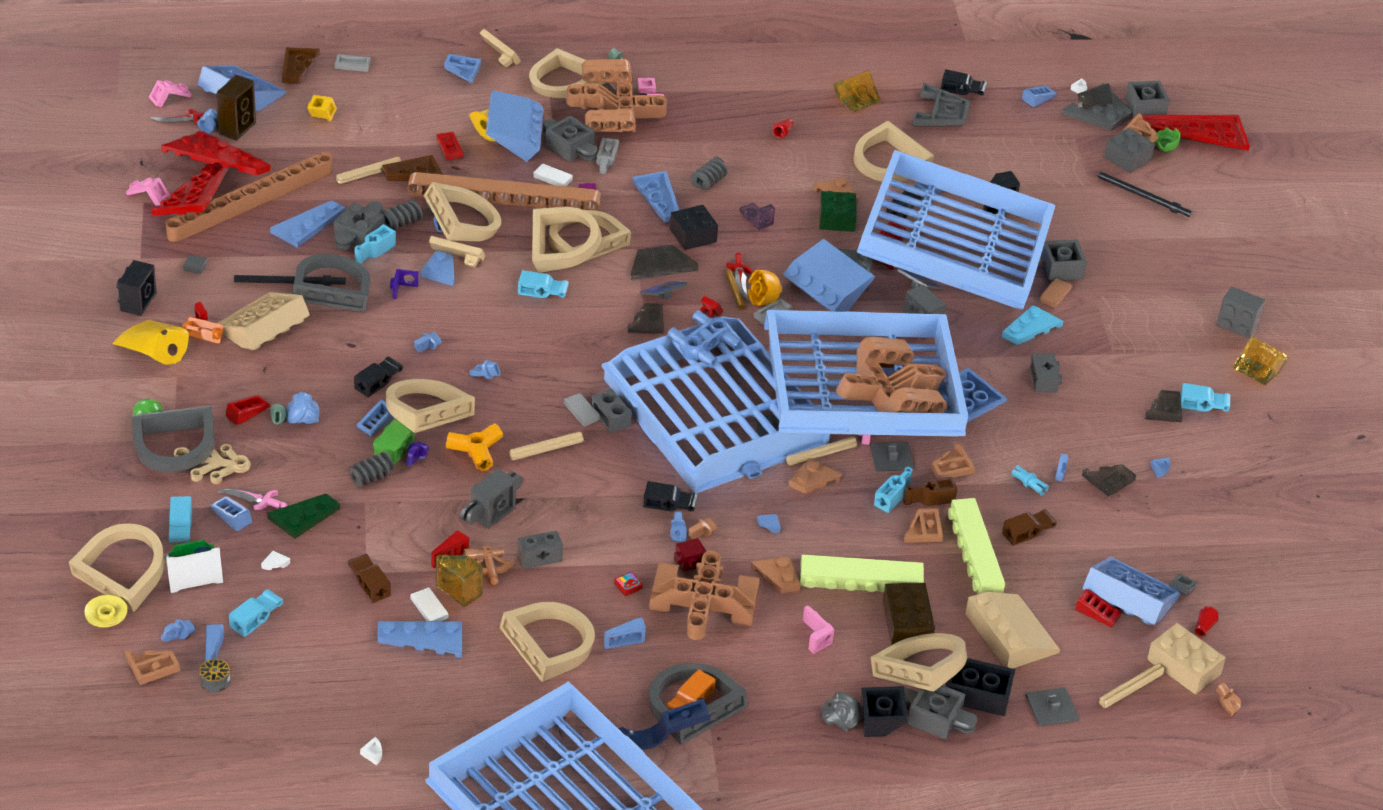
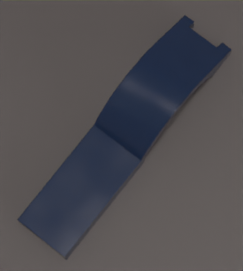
M703 698L663 712L661 719L651 728L641 731L627 730L624 727L618 729L625 736H628L641 750H646L661 744L671 733L710 720V716Z

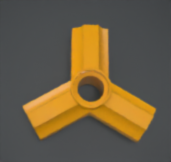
M495 423L481 432H474L470 435L449 432L446 448L468 452L476 468L481 470V472L487 471L493 466V460L488 448L503 438V432Z

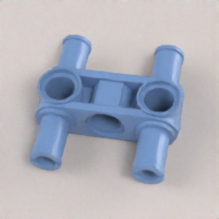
M700 310L694 313L692 320L700 324L701 327L686 336L675 327L671 328L667 334L669 339L679 345L686 359L701 360L709 368H713L718 360L717 357L709 353L711 349L721 342H725L734 350H738L743 342L731 333L724 319L719 317L709 318Z

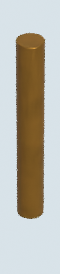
M726 270L725 275L738 309L743 310L745 309V304L731 270Z

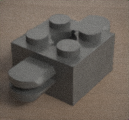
M571 115L559 122L554 119H547L543 122V133L546 134V147L569 162L579 156L586 161L596 159L597 147L594 145L595 131Z
M371 201L366 207L353 203L334 221L336 247L347 250L350 246L356 247L365 243V237L384 224L383 205L380 202Z
M499 468L493 473L488 474L485 479L471 488V502L462 508L460 513L461 519L467 521L470 525L477 521L486 528H491L515 509L516 490L521 487L523 477L517 475L514 471L506 474Z
M943 685L935 691L920 689L919 692L904 687L907 711H909L908 725L946 740L952 729L965 734H971L975 731L977 716L963 710L966 694Z

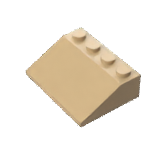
M269 292L217 322V324L224 325L223 335L238 346L256 350L261 347L262 343L275 339L277 334L287 332L292 325L302 323L304 318L310 314L302 295Z
M983 592L968 597L965 615L1004 667L1013 669L1060 653L1058 646L1018 594Z

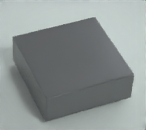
M190 254L183 264V270L201 274L207 264V258Z
M1183 574L1176 576L1170 584V587L1185 595H1189L1197 586L1196 581Z

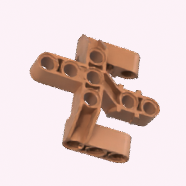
M626 59L586 60L582 63V78L585 82H615L616 95L603 87L602 84H572L567 87L566 103L568 106L581 107L583 110H586V108H597V110H590L585 114V125L595 132H635V118H662L666 115L667 99L664 96L632 95L631 63Z
M867 337L862 340L857 349V374L845 373L836 388V393L842 398L872 401L878 412L943 413L947 409V403L939 391H937L946 377L944 369L934 365L911 363L914 360V353L907 342L900 339ZM879 363L906 366L887 377Z
M712 550L706 551L703 554L702 562L697 563L698 575H694V580L677 577L679 565L659 562L649 610L668 613L671 604L690 607L687 620V636L693 640H700L705 636L710 611L732 614L731 621H733V624L752 626L760 578L739 575L737 587L720 584L724 567L720 566L721 555Z

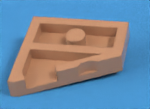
M960 443L955 445L954 450L951 452L947 451L941 458L933 461L931 465L936 478H956L974 474L975 472L974 465Z
M809 458L789 480V486L806 494L816 488L825 487L829 481H840L842 474Z

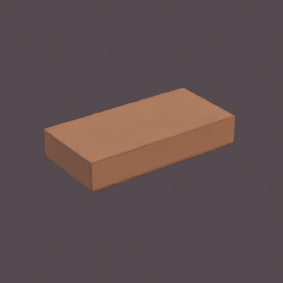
M1055 278L1040 296L1039 302L1056 308L1071 290L1072 284Z

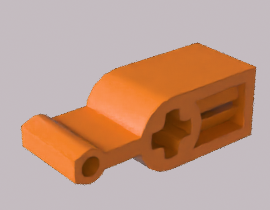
M698 669L680 687L677 695L667 703L666 707L672 710L703 698L706 701L715 692L716 679Z

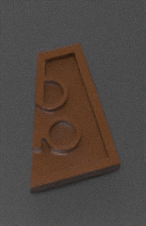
M286 47L282 83H300L320 55V49Z
M433 155L382 165V171L388 181H409L410 175L414 172L443 175Z

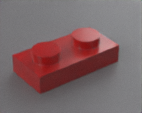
M454 132L437 134V142L446 160L463 158V151Z

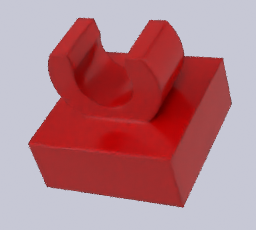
M705 295L701 299L703 307L700 308V311L704 314L709 311L707 315L709 318H714V314L720 317L723 312L720 304Z

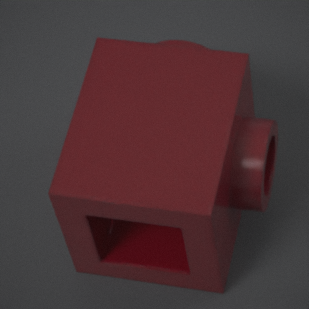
M699 538L678 543L673 554L674 561L677 565L679 564L683 572L696 569L697 563L702 562V557L706 550Z

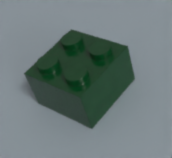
M821 191L819 230L855 232L857 217L856 193Z

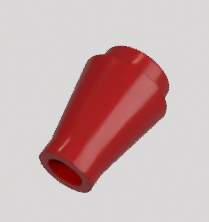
M788 118L775 123L772 129L773 135L777 138H785L794 125L793 121Z
M1205 606L1200 610L1194 630L1197 635L1201 637L1206 636L1207 632L1219 620V613L1215 608Z

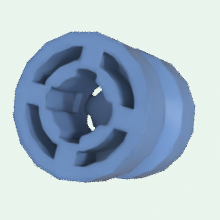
M208 109L198 120L199 128L202 131L211 133L218 125V112L214 109Z

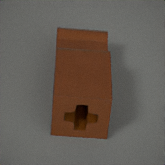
M953 477L925 480L922 486L905 487L903 502L904 505L921 502L926 506L950 504L952 500H956L957 486Z
M1046 509L1033 515L1030 512H1026L1005 520L1002 534L1014 546L1037 537L1042 530L1055 527L1057 521Z
M368 554L348 560V565L356 574L359 585L372 603L391 596L390 581L377 564H373Z

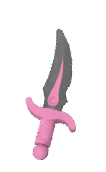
M239 488L217 491L218 493L235 495L250 502H260L253 506L254 510H262L267 506L278 509L288 506L286 502L272 498L278 495L277 490L269 491L266 495Z

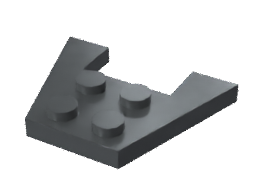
M923 82L920 97L936 101L932 114L915 111L912 126L965 125L970 100Z
M1104 83L1093 89L1092 93L1102 100L1087 110L1075 103H1071L1062 109V115L1108 130H1113L1130 119L1133 113Z

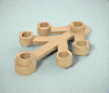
M223 444L220 446V454L214 449L210 457L200 463L207 465L192 469L190 474L191 480L197 482L203 479L204 474L221 466L226 467L220 471H213L210 474L211 483L219 484L222 482V477L233 472L244 473L248 471L251 463L246 456L237 455L232 450L231 445ZM179 447L174 450V457L184 455L190 451L185 447Z

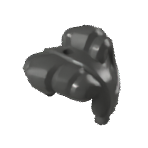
M839 691L822 705L820 714L827 725L836 724L844 732H847L849 728L859 724L862 708L857 699L846 692Z

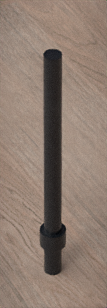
M1104 172L1098 174V178L1169 208L1173 213H1180L1189 218L1192 216L1193 211L1182 207L1177 202L1172 203Z
M234 275V282L294 284L295 276ZM323 275V277H305L303 282L323 284L324 286L346 285V278Z

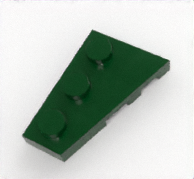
M325 493L268 512L267 519L296 539L338 511L340 503Z

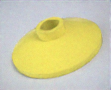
M101 595L88 602L84 610L85 618L94 626L111 627L125 619L127 605L120 597Z

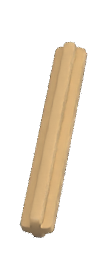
M397 156L336 175V180L339 184L374 175L383 172L382 165L402 160Z
M576 432L511 449L509 454L511 460H517L578 444L584 441L581 432Z
M850 437L786 456L787 465H795L805 462L809 458L815 459L856 447V438Z
M1155 664L1101 696L1099 704L1103 708L1111 706L1163 675L1164 667L1160 664Z

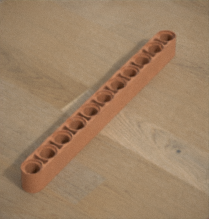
M327 152L316 154L210 201L206 210L202 213L188 212L184 215H176L166 221L167 239L171 242L181 241L332 174V155Z
M414 172L410 175L407 191L411 195L424 197L431 183L436 182L465 188L482 196L490 203L537 208L574 207L582 210L598 211L601 200L600 192L594 189Z

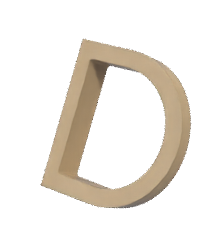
M556 48L531 68L529 73L531 86L537 93L543 96L566 98L569 85L549 86L540 82V79L559 67H564L582 75V63L586 60ZM581 79L580 81H578V82H576V83H573V84H602V85H604V84H606L607 82L589 83V82H585L583 79Z
M889 121L863 135L857 142L854 152L856 168L865 176L883 182L887 168L872 165L863 155L868 148L887 141L902 153L931 163L934 158L932 153ZM896 174L892 178L899 182L908 180V178Z
M432 182L424 194L447 240L485 241L492 238L501 226V217L495 207L482 196L470 190ZM449 202L462 203L475 208L486 217L489 225L477 226L460 223Z
M574 207L533 209L532 262L538 273L579 265L588 260L599 248L602 239L601 230L595 218L588 212ZM580 222L590 228L591 232L588 240L578 249L565 253L545 254V227L547 225Z
M584 210L595 218L599 226L605 228L610 233V235L602 237L599 248L589 259L630 245L631 231L616 218L604 212ZM578 222L550 225L548 242L555 253L570 252L583 245L571 247L558 235V232L563 227Z
M410 379L396 382L386 390L387 410L394 418L414 433L474 415L475 397L444 382L428 379ZM422 393L436 396L446 402L416 410L401 402L398 398L406 394Z
M127 523L108 527L96 534L68 563L73 576L104 595L120 597L125 601L127 609L135 612L159 582L164 571L165 555L159 537L152 530L142 525ZM123 539L141 540L148 544L154 552L153 561L149 569L130 589L123 587L90 567L105 548Z
M538 602L503 612L499 627L541 682L581 665L589 656L595 639L593 625L583 613L571 606L557 602ZM542 619L562 620L573 625L580 632L583 643L573 651L548 658L523 626Z
M945 633L913 636L901 640L871 656L874 677L929 691L937 690L963 668L967 660L964 640L958 636ZM929 649H948L953 651L951 655L931 667L903 661L913 654Z

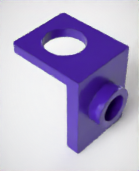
M396 269L395 277L391 278L390 281L392 298H397L400 285L418 287L419 272ZM411 275L414 277V281H406L404 276Z

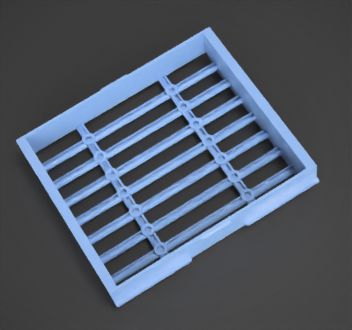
M894 150L857 253L1023 310L1033 283L1055 205ZM896 174L923 183L929 187L927 190H923L892 178ZM889 186L924 197V200L921 201L889 190ZM935 188L998 209V214L995 215L934 193ZM887 196L921 209L916 211L887 201L885 197ZM931 200L994 221L995 223L991 225L932 205ZM885 207L917 218V220L913 222L881 211V208ZM927 211H931L946 216L948 218L978 227L980 229L992 233L990 236L985 235L983 233L927 215ZM1007 212L1041 225L1039 229L1007 219L1004 215ZM880 217L885 220L912 228L913 232L910 233L905 230L878 222L877 218ZM926 221L987 242L988 245L983 246L925 226L923 222ZM1003 224L1014 229L1035 235L1036 239L1034 240L1026 236L1002 229L1001 225ZM877 228L885 232L909 239V242L904 243L899 240L873 232V229ZM923 232L984 253L985 255L980 257L922 237L919 233ZM998 235L1033 246V249L1029 250L1000 240ZM916 242L981 264V267L977 268L916 247ZM996 245L998 247L1030 257L1029 261H1026L1024 259L997 251L994 247ZM991 256L1027 268L1026 272L992 261ZM990 267L1022 278L1023 283L988 272L987 269Z
M766 311L764 330H769L770 356L780 418L779 432L965 436L968 412L946 314ZM778 334L811 335V341H781L778 339ZM818 335L884 336L891 339H896V337L935 338V344H908L912 351L935 352L936 357L914 356V360L911 363L938 364V367L944 369L946 377L939 389H943L944 394H941V396L947 403V409L943 413L878 412L875 406L830 404L829 400L852 399H845L836 392H829L827 387H837L841 379H827L825 374H857V367H827L823 365V362H857V355L823 354L820 349L857 350L861 342H822L819 340ZM780 348L813 349V354L781 353ZM782 361H815V366H784ZM894 364V368L882 369L887 376H890L901 370L903 366ZM784 373L817 374V379L784 378ZM786 386L819 387V392L786 391ZM788 399H821L822 405L788 404Z
M720 317L727 322V327L731 333L743 342L741 347L734 351H730L725 342H721L714 347H718L723 354L716 356L718 360L713 368L748 409L742 411L736 409L706 373L704 368L708 366L702 361L697 362L696 360L686 359L690 366L681 368L676 361L685 358L683 351L680 350L676 342L667 337L668 335L627 348L611 361L602 364V368L605 370L604 380L621 397L623 403L631 409L633 417L640 424L642 430L656 444L695 493L744 477L741 474V469L748 461L759 463L760 470L785 462L788 455L829 444L830 434L784 433L776 431L761 413L765 410L772 411L780 420L777 398L772 400L739 362L737 357H747L775 390L771 356L739 318ZM699 324L680 332L686 336L701 327V325ZM730 362L764 403L755 406L720 363ZM669 364L674 371L665 374L660 366ZM652 369L657 377L648 379L643 372ZM697 373L731 415L721 417L687 374ZM784 373V378H789L787 374ZM635 375L640 382L630 386L625 378ZM675 378L681 379L714 420L705 423L670 380ZM654 385H665L697 426L688 429ZM786 386V391H802L797 386ZM647 390L680 432L670 436L636 392ZM788 399V404H813L809 399ZM745 417H755L769 434L760 437L746 421ZM728 423H739L752 440L743 443ZM721 428L735 446L726 449L711 429ZM705 434L718 452L709 455L694 435ZM688 440L703 461L695 467L678 446L677 441Z
M569 681L429 763V777L426 779V783L452 810H494L499 806L504 810H516L508 801L517 795L532 810H545L526 791L534 785L560 810H573L543 781L553 774L588 810H601L560 770L570 764L616 810H657L653 805L662 799L674 810H703L645 755L644 751L628 736H625ZM571 710L598 737L592 741H585L563 717ZM557 724L580 748L574 752L568 751L548 729ZM541 735L563 758L557 762L551 761L531 739ZM603 743L609 746L656 794L649 798L643 797L595 748ZM523 745L546 768L540 772H534L513 750ZM585 754L591 757L638 805L633 808H627L578 759ZM506 755L528 779L522 783L517 782L496 760ZM488 765L511 789L505 793H500L479 770ZM471 776L493 800L487 804L481 803L461 781Z

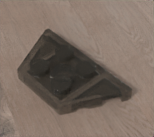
M673 245L638 249L630 279L636 280L698 271L699 265Z

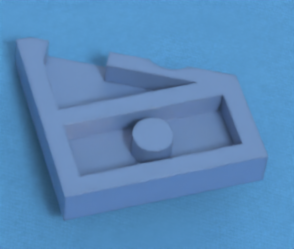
M448 54L444 63V69L473 83L480 69L481 59Z
M436 250L421 270V277L454 286L453 255Z

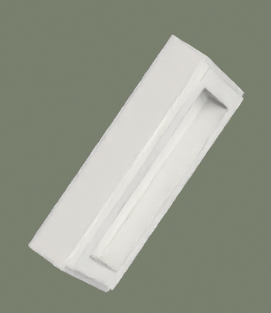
M542 164L534 172V178L554 186L566 187L573 180V175Z
M429 587L411 594L412 602L426 621H444L448 619V612Z

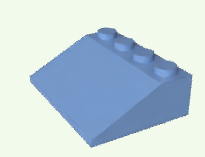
M235 65L203 66L197 84L205 92L216 94L235 75L253 80L256 111L262 110L286 93L285 90Z
M493 90L490 95L486 135L527 162L540 150L544 108L540 103L530 98Z
M822 239L796 258L783 273L791 283L831 312L849 311L875 278L874 275L825 239Z
M970 368L959 372L968 412L967 423L1007 402L1005 396ZM943 389L937 390L940 394H944Z
M1109 557L1092 566L1082 588L1084 590L1086 588L1106 600L1111 606H1118L1124 609L1123 611L1126 614L1142 618L1141 620L1149 625H1155L1160 622L1182 594V592L1170 587V585L1113 557Z

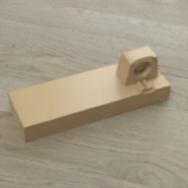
M483 29L480 32L484 41L502 54L498 61L507 68L512 63L517 66L521 62L512 49L487 30Z
M431 236L429 240L433 250L464 257L465 266L476 268L479 261H484L485 254L481 248Z

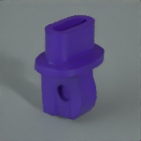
M421 442L411 443L408 446L406 465L412 466L418 459H424L427 456L429 446Z

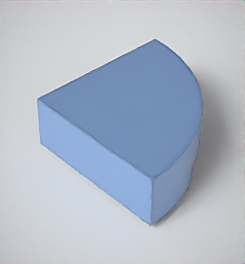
M1061 453L1055 478L1057 481L1062 482L1068 462V455Z
M1169 457L1151 460L1150 466L1157 478L1163 477L1168 473L1170 467Z
M777 514L757 516V523L760 527H765L772 533H780L781 527Z

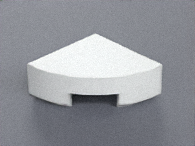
M1081 78L1071 85V90L1084 97L1087 93L1086 81Z
M272 551L261 563V567L265 570H272V568L278 567L285 568L290 564V558Z
M376 737L360 749V755L375 765L382 758L381 743Z

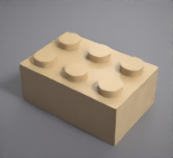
M1178 623L1151 643L1147 660L1152 664H1160L1164 667L1166 674L1195 695L1221 675L1226 659L1225 656Z

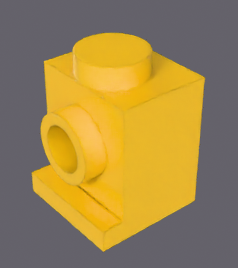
M313 95L307 109L311 117L323 118L331 122L337 107L332 97Z

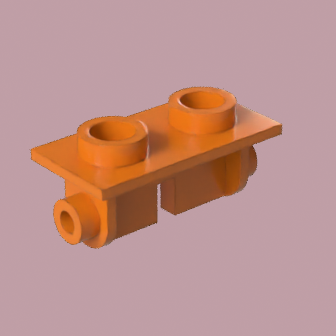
M189 316L188 321L183 323L182 328L186 329L191 337L220 344L224 325Z

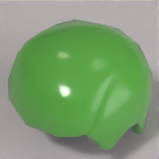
M1165 128L1163 131L1157 132L1158 139L1154 143L1159 150L1171 152L1178 147L1180 133L1177 129L1171 131L1169 128Z
M146 398L134 405L133 415L162 412L163 409L157 400Z

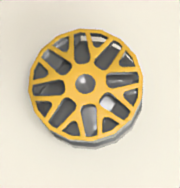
M210 659L205 661L199 669L201 686L203 689H208V692H220V689H226L231 682L229 665L223 660Z

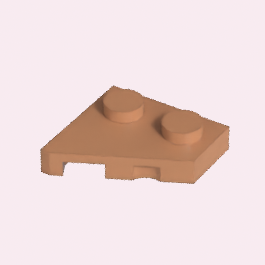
M1139 113L1124 129L1130 128L1153 143L1158 139L1156 131L1150 127L1148 122L1143 120L1142 115Z
M845 177L814 183V190L816 192L821 190L855 193ZM856 195V204H858L859 198Z
M918 509L908 532L905 533L904 543L942 542L943 533L938 509Z
M790 556L752 561V570H758L762 573L763 579L767 583L772 584L779 593L800 591V583Z
M131 651L124 652L125 659L140 685L180 671V664L172 651H144V654H132Z

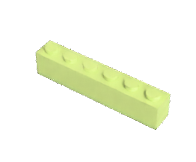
M976 499L952 500L951 508L948 509V518L953 522V532L957 534L958 547L962 548L963 562L967 563V573L972 578L973 591L977 592V594L983 592L1004 593L1005 581Z
M802 555L800 586L808 588L819 587L847 589L849 591L884 592L885 584L924 583L923 563Z

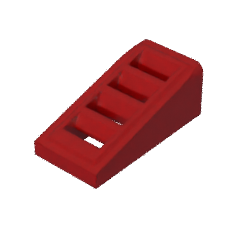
M259 395L227 404L226 417L235 425H238L268 409L270 404Z
M458 530L455 531L431 552V567L436 568L440 566L441 558H450L451 561V557L463 555L464 549H469L470 538Z
M1087 588L1077 600L1076 611L1111 628L1121 616L1120 611Z

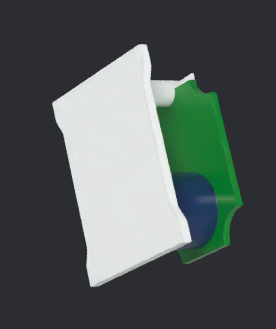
M205 539L174 545L172 551L164 554L171 593L211 583H223L220 548H215L214 544H208Z

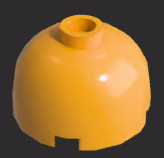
M755 270L749 279V283H752L751 289H748L751 303L757 306H767L777 301L782 292V285L778 276L768 270Z

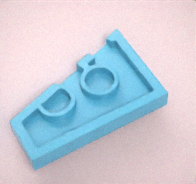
M1032 305L1003 331L1002 337L1019 345L1035 338V335L1039 333L1045 334L1051 328L1062 327L1063 320Z

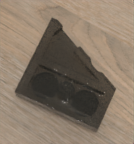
M1109 83L1077 94L1079 107L1113 104Z
M644 303L640 312H637L634 316L632 324L629 323L628 333L663 334V304Z
M1161 390L1157 399L1153 401L1151 408L1146 411L1145 419L1182 422L1180 391Z
M1123 464L1112 467H1099V471L1090 472L1088 468L1082 471V476L1108 497L1134 482L1137 476Z

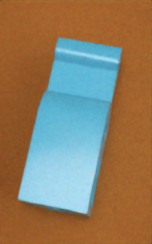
M383 224L365 237V243L355 247V261L362 264L365 259L369 257L377 258L396 246V231Z
M522 270L518 281V294L538 298H546L551 294L563 298L566 296L569 282L566 280H553L548 274Z
M1183 383L1180 392L1179 408L1197 411H1210L1213 408L1229 411L1230 394L1214 393L1213 389L1207 386Z
M908 466L900 476H891L876 491L874 506L889 513L903 499L905 487L910 485L913 469Z
M191 496L171 497L169 543L190 542L192 523Z
M269 589L265 590L256 599H248L229 613L230 628L246 637L268 619L271 611L283 604V599Z

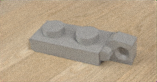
M602 137L596 160L597 165H600L599 173L606 174L608 166L612 167L614 165L620 140Z

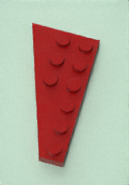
M1142 115L1143 120L1148 122L1156 133L1163 131L1165 128H1169L1171 131L1177 129L1180 133V138L1249 151L1250 148L1239 115Z
M198 131L196 134L183 136L181 139L161 145V152L173 151L177 156L189 155L192 160L215 165L216 162L221 163L224 168L237 167L238 171L255 176L271 171V164L205 131Z
M217 162L215 165H206L200 170L201 174L191 177L189 184L185 182L170 194L171 198L162 200L160 207L152 208V215H184L188 212H204L229 168H224L221 163Z

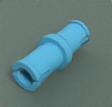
M1019 465L1015 466L1018 471L1012 470L1011 475L1023 482L1025 487L1032 488L1041 496L1045 494L1042 490L1048 491L1049 485L1039 480L1034 473L1027 472Z

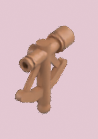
M484 546L481 550H477V548L464 549V557H467V561L477 560L475 564L469 565V570L481 575H489L490 582L494 586L499 582L497 574L504 573L513 567L512 560L505 561L498 557L500 555L503 556V548ZM493 559L503 565L495 567ZM483 560H485L486 568L479 566Z

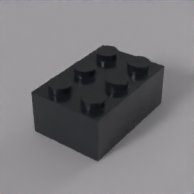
M967 658L963 668L946 682V687L966 694L963 707L1005 716L1016 669Z

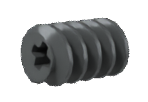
M717 156L711 159L700 169L696 170V172L692 173V184L697 188L708 190L728 174L724 161Z
M412 199L395 207L385 209L382 212L384 214V225L395 230L399 226L404 227L405 224H411V221L416 222L417 219L421 220L423 218L419 204Z
M384 451L380 455L376 454L373 458L369 457L366 461L362 460L349 466V473L357 487L362 488V481L365 485H369V478L372 482H376V476L380 480L383 479V473L387 477L390 476V469H394V464L389 454Z

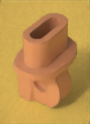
M709 517L703 520L701 518L697 519V524L689 528V536L692 539L699 538L703 534L709 537L717 529V526Z
M1223 682L1216 688V692L1220 696L1219 700L1230 716H1233L1240 709L1241 700L1233 693L1234 689H1229Z

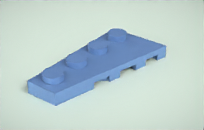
M667 171L632 177L634 185L664 223L670 222L671 212L678 211L679 207Z
M333 200L270 227V233L298 248L334 222L345 211V207Z
M378 621V643L399 647L408 645L420 651H424L425 648L436 650V654L445 655L446 652L455 654V657L462 658V621Z

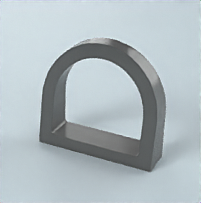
M333 254L313 255L303 259L298 264L292 294L302 295L305 303L366 312L370 275L364 266L350 258ZM335 268L352 275L359 283L360 291L305 283L303 281L314 270Z
M211 406L132 415L136 455L139 461L148 468L163 472L190 469L205 461L214 450L215 433ZM204 427V436L200 444L194 450L184 455L175 457L160 456L151 452L144 444L145 434Z
M700 663L675 665L659 673L650 685V708L655 719L659 721L662 713L670 710L660 700L663 691L669 685L681 680H688L698 669L716 679L715 688L724 696L707 705L710 720L670 734L681 745L748 707L746 690L724 672L713 666Z

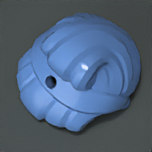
M299 392L293 395V400L286 407V422L291 424H300L302 422L313 424L319 422V406L317 402L312 400L311 394Z

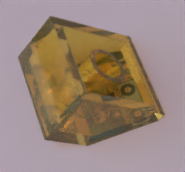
M869 70L833 84L839 101L853 112L881 101Z
M1252 336L1233 368L1266 386L1279 374L1288 356Z
M439 555L436 557V586L465 608L483 594V566L470 556Z

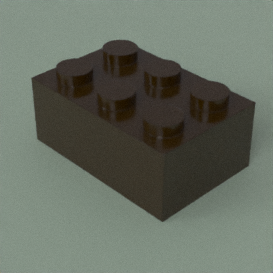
M235 75L217 91L216 98L219 134L237 141L256 124L254 81Z
M926 583L885 584L882 601L891 645L913 636L934 633L935 625Z

